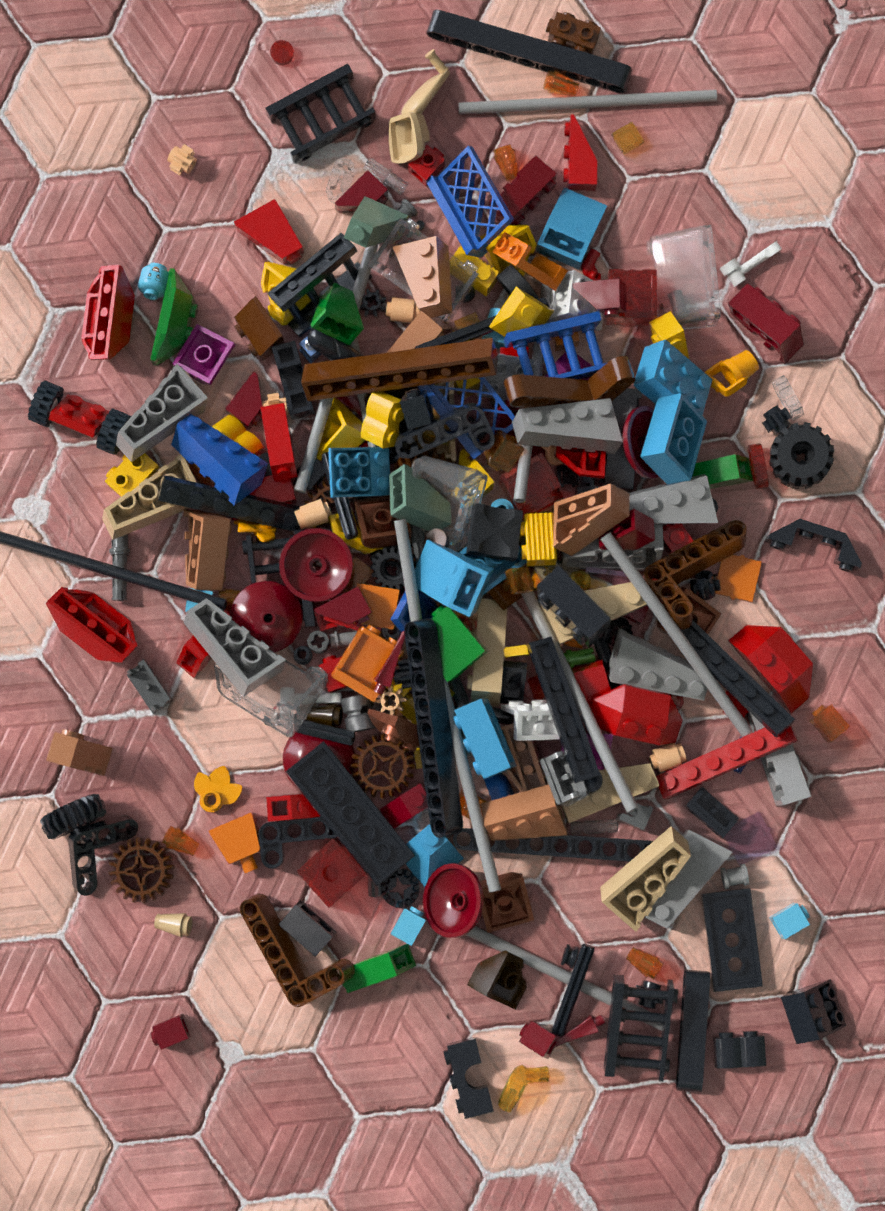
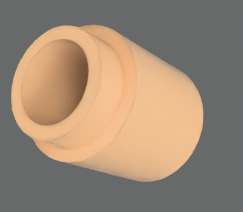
M392 297V302H387L386 316H390V321L411 323L420 313L414 299Z
M321 499L300 506L299 510L294 511L301 529L306 527L310 529L329 522L328 516L332 515L328 503H322Z
M671 743L652 749L653 755L649 756L653 770L658 769L659 773L673 769L687 761L681 743L676 745Z

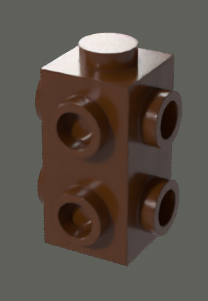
M557 12L554 19L550 18L546 28V32L549 33V42L593 54L601 31V27H598L595 22L576 19L573 14L568 12Z

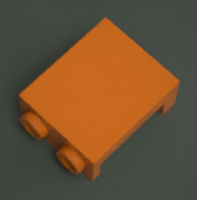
M504 232L496 242L492 253L531 278L556 291L568 270L538 253L530 264L525 258L531 250V246Z
M369 624L367 628L362 625L360 626L331 676L375 702L379 694L374 692L377 684L374 678L383 667L397 641L391 637L388 640L379 636L381 631ZM402 649L399 657L404 654V651Z

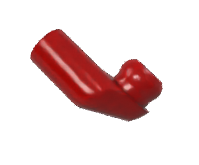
M590 248L581 265V270L584 276L593 281L601 280V273H598L595 264L600 256V252Z

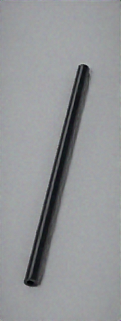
M0 531V544L198 604L207 598L222 611H225L227 607V599Z

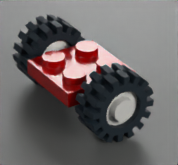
M46 380L40 383L30 403L28 420L45 427H49L54 421L92 438L99 432L96 448L117 455L120 451L116 446L118 432L131 418V415L114 408L110 411L105 410L103 406L88 403L76 395L68 394L62 400L64 395L63 387Z

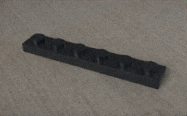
M166 475L163 477L158 501L290 531L300 529L294 512L299 510L300 506L248 495L236 505H233L229 501V496L225 492L220 493L214 486Z
M693 620L689 628L681 630L715 679L772 735L777 738L794 723L795 719Z
M552 636L528 643L527 647L575 784L598 777L600 772Z

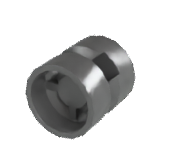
M363 695L341 699L343 713L348 716L345 719L346 730L359 732L376 728L367 714L369 709L374 708L373 701Z

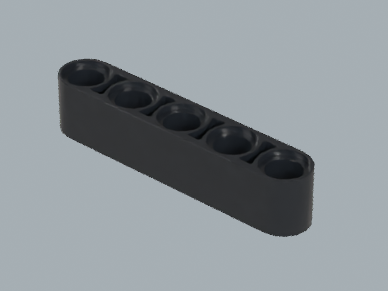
M684 970L676 1073L677 1091L702 1092L710 990L709 971Z

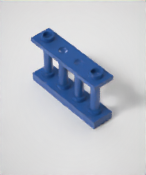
M599 311L508 332L503 339L506 348L513 347L514 350H517L524 375L534 376L526 349L527 343L536 342L540 345L549 377L584 379L593 376L607 364L603 362L594 332L602 320ZM582 331V333H585L594 366L581 369L572 340L574 332ZM559 336L563 340L571 372L558 374L549 344L550 338Z

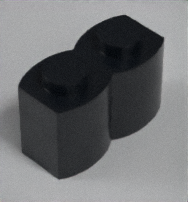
M743 1031V1036H734V1032H719V1037H713L715 1068L766 1066L765 1037L758 1035V1031Z

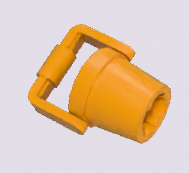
M744 350L729 359L719 361L706 370L705 373L713 379L711 387L716 392L729 397L747 384V379L759 369V365L753 354L748 350ZM721 371L731 386L725 388L721 382L712 376Z

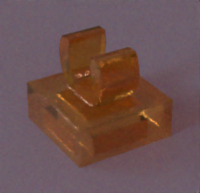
M528 567L511 568L505 571L507 580L502 582L505 592L510 590L511 594H524L535 590Z

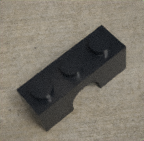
M295 340L272 346L291 419L295 420L314 415L312 401H307L301 384L303 368Z
M471 1037L448 1043V1050L443 1051L446 1065H452L454 1074L449 1075L452 1089H458L460 1098L455 1099L458 1113H464V1117L467 1119L494 1112L488 1086L475 1087L470 1085L465 1079L468 1068L481 1063L476 1038Z

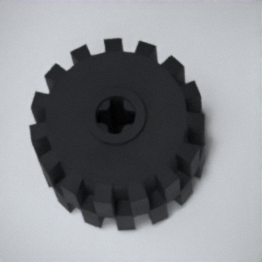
M804 422L803 425L794 423L789 428L785 427L781 430L779 435L776 436L769 453V464L773 468L772 473L776 478L779 477L782 484L785 486L787 484L792 485L793 489H799L800 487L807 489L811 488L814 484L820 483L829 472L834 461V445L830 444L831 438L829 435H824L821 432L822 428L819 426L814 428L810 426L811 423ZM797 454H805L804 459L806 461L801 460L800 462H798L796 460Z

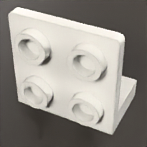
M575 270L567 272L557 290H552L550 308L554 312L549 320L555 322L597 312L598 310L573 288V283L593 280ZM601 312L599 313L602 320L596 327V331L602 330L603 314Z
M510 700L509 704L501 705V710L514 715V740L559 739L546 700H531V704H523V701Z

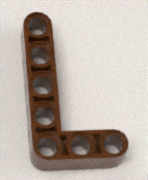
M619 356L610 360L588 380L519 374L505 379L504 387L512 407L533 408L611 398L612 402L635 382V376L629 358L627 356Z
M730 521L645 568L644 580L680 630L691 626L693 605L679 588L678 584L743 549L746 544L747 527L742 521Z
M258 893L241 903L240 913L286 998L294 1007L306 1005L341 986L354 976V965L348 959H340L310 975L287 931L279 925L281 921L267 896ZM337 969L340 970L342 976L339 975Z

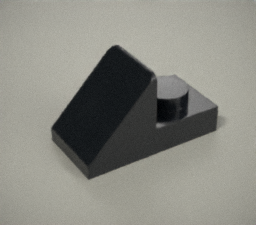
M503 661L500 703L509 704L510 700H524L527 663Z

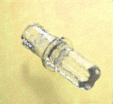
M372 158L364 165L365 171L368 170L382 184L387 185L400 196L409 185L408 182L392 172L393 169L390 168L388 170Z

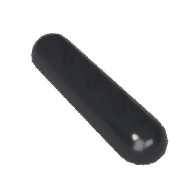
M312 328L309 331V345L329 360L364 356L350 345Z

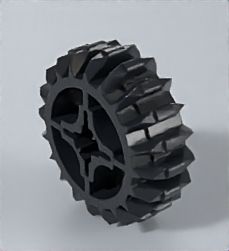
M91 794L53 810L43 816L40 822L44 834L46 833L47 838L53 840L71 833L78 827L94 823L104 817L107 811L99 794Z

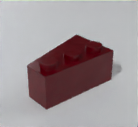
M747 283L728 303L730 314L750 333L753 334L755 332L764 339L763 345L767 349L772 346L780 354L781 358L779 360L784 365L804 346L799 319L792 314L790 316L786 314L778 302L768 300L760 288H753Z

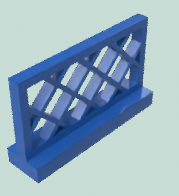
M468 145L438 177L431 176L426 181L466 255L482 258L488 252L486 247L514 220L472 146ZM470 156V170H464L465 160ZM453 172H456L455 185L452 186L447 178ZM463 173H469L467 187L461 186ZM476 174H480L482 177L480 188H474ZM460 190H467L465 204H461L459 201ZM473 191H480L478 205H471ZM486 192H490L492 195L491 207L484 206ZM470 208H477L475 222H471L469 219ZM483 209L490 210L488 224L481 223ZM496 211H501L504 219L496 225ZM481 226L487 227L486 237L483 240L479 237Z
M485 377L479 378L481 380L480 391L466 389L467 379L463 381V388L449 387V382H446V386H438L436 384L417 386L420 391L427 390L430 404L439 416L455 410L454 408L464 406L465 392L479 393L478 404L480 406L482 394L492 395L496 399L495 410L482 409L486 412H494L493 426L491 427L494 436L495 430L501 431L494 437V443L513 429V424H510L507 428L496 427L497 413L507 414L512 421L515 415ZM483 384L489 390V392L483 391ZM439 389H445V396ZM448 390L462 391L461 406L450 404L447 400ZM498 403L504 411L498 410ZM477 411L476 420H477V419L479 418V416H480V413H479L478 411ZM448 420L446 425L453 431L457 428L458 423L454 420ZM468 432L457 437L473 459L485 451L475 447Z

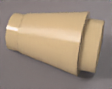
M186 913L157 914L154 927L182 938L183 936H189L191 932L192 917L187 916Z

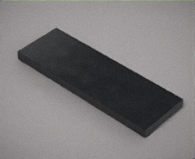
M324 741L285 771L376 887L415 856Z

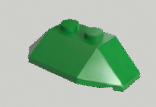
M173 268L169 270L150 358L152 364L156 366L180 352L193 331V327H190L192 318H196L198 304H195L192 294Z

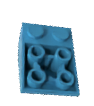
M564 187L540 236L536 252L579 270L607 205Z
M328 448L331 498L390 495L389 448Z
M427 539L414 571L418 590L448 608L471 617L478 609L494 568Z

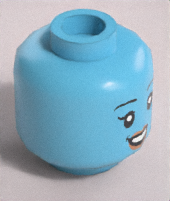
M151 263L142 268L138 289L144 294L145 298L157 300V298L164 297L169 275L167 268L159 263Z

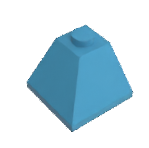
M430 824L406 844L415 855L406 865L424 887L430 876L439 867L446 864H458L464 859L446 837L437 838L432 833Z

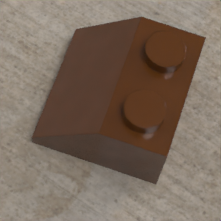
M256 296L234 317L237 323L234 328L241 338L246 336L250 342L247 347L254 358L259 356L263 361L273 354L272 346L285 343L283 335Z

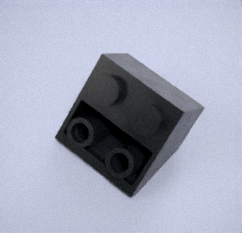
M831 979L794 990L781 997L796 1044L820 1040L846 1026L844 1014L841 1011Z

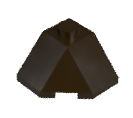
M504 950L479 962L467 986L488 998L516 1010L527 988L526 980L522 977L524 961L522 958Z

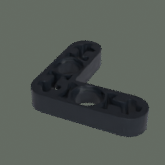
M121 815L78 827L70 833L68 843L72 884L81 895L89 896L97 888L95 849L131 839L137 834L138 823L132 817ZM104 828H108V835L103 839H99V832ZM80 836H84L85 838L81 840V843H77L81 839ZM87 856V864L83 867H78L79 859ZM84 876H85V878H86L89 882H86L85 887H82L81 885H83V884L85 883V879H84Z

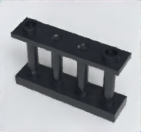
M348 63L265 108L270 122H280L295 148V150L290 152L293 163L306 161L315 151L360 127L362 129L369 127L373 124V120L376 119L374 108L365 111L352 89L350 83L353 80V71ZM336 88L343 90L357 115L347 122H344L329 95L330 91ZM317 98L322 100L336 125V128L325 134L309 108L310 102ZM295 110L301 111L316 137L304 145L288 118L289 113Z
M342 233L337 235L267 293L283 312L287 309L289 310L293 319L287 325L299 337L312 328L311 322L319 300L334 282L353 291L360 263L358 261L355 264L350 257L357 252V249L351 241L344 238ZM343 264L347 271L336 279L332 272ZM325 279L328 286L317 294L314 287ZM307 294L310 302L300 311L296 302Z
M304 528V529H295V530H294L295 535H296L297 533L301 532V531H304L305 528ZM252 534L246 535V540H242L244 555L248 554L251 584L258 582L257 575L280 573L279 563L256 566L254 551L284 548L294 535H290V538L274 539L268 542H253ZM302 599L303 606L301 608L305 627L315 626L313 601ZM270 613L265 614L264 621L271 622L272 615Z
M614 974L603 1066L604 1076L614 1077L615 1068L620 1069V1066L657 1070L658 1081L664 1082V1074L669 1073L670 1059L666 1058L672 1005L677 1004L678 989H674L673 980H667L666 990L636 988L625 984L624 975ZM636 997L665 1000L664 1014L626 1010V1007H622L623 999ZM625 1020L662 1023L661 1037L623 1033L620 1030V1023L625 1022ZM623 1043L657 1046L660 1047L659 1058L654 1060L622 1057L621 1054H617L618 1045L622 1046Z

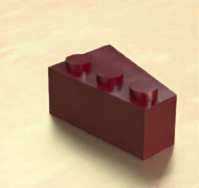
M536 155L517 173V177L511 183H507L502 188L504 191L500 195L514 218L508 226L521 225L526 219L524 215L529 210L534 211L541 202L539 198L545 192L549 194L557 185L555 182L557 173ZM492 198L489 200V206H490V207H491ZM496 211L495 220L500 223L504 216L501 211Z

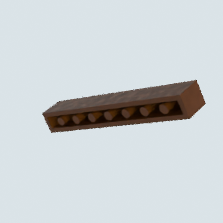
M493 338L310 363L304 364L301 384L307 401L495 376L497 375L498 354Z

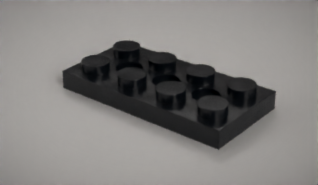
M751 888L701 894L713 992L762 987ZM728 908L733 909L735 912V919L730 923L725 922L722 918L723 911ZM729 933H735L738 936V944L734 947H729L725 942V938ZM737 957L741 960L742 965L738 971H731L729 969L728 963L731 958Z

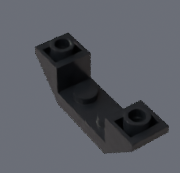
M798 519L769 534L765 542L771 543L770 547L783 551L784 548L788 549L792 546L795 533L799 532L798 536L812 540L813 537L822 540L821 543L826 546L835 547L839 545L834 564L839 565L840 570L852 573L853 570L857 571L862 565L846 533L803 519Z

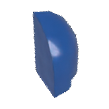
M500 773L484 779L491 801L514 794L511 783L504 774Z

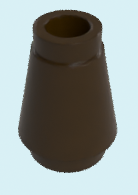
M337 704L307 707L306 720L334 727L341 726L343 708L337 707Z

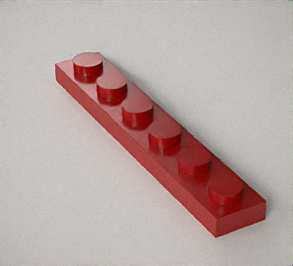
M792 726L787 728L777 738L764 727L657 775L656 779L659 783V790L664 800L670 799L793 744L798 739Z

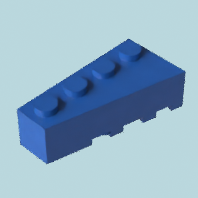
M193 414L188 415L177 423L171 445L190 464H196L200 468L199 473L205 478L210 477L216 483L215 488L220 493L225 492L233 505H236L261 486L268 466L267 462Z

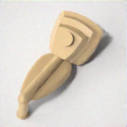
M434 49L429 51L425 58L432 63L440 74L427 80L409 98L401 111V115L390 119L389 149L393 163H410L417 160L425 150V143L430 140L427 124L422 113L450 74L449 68L436 55Z

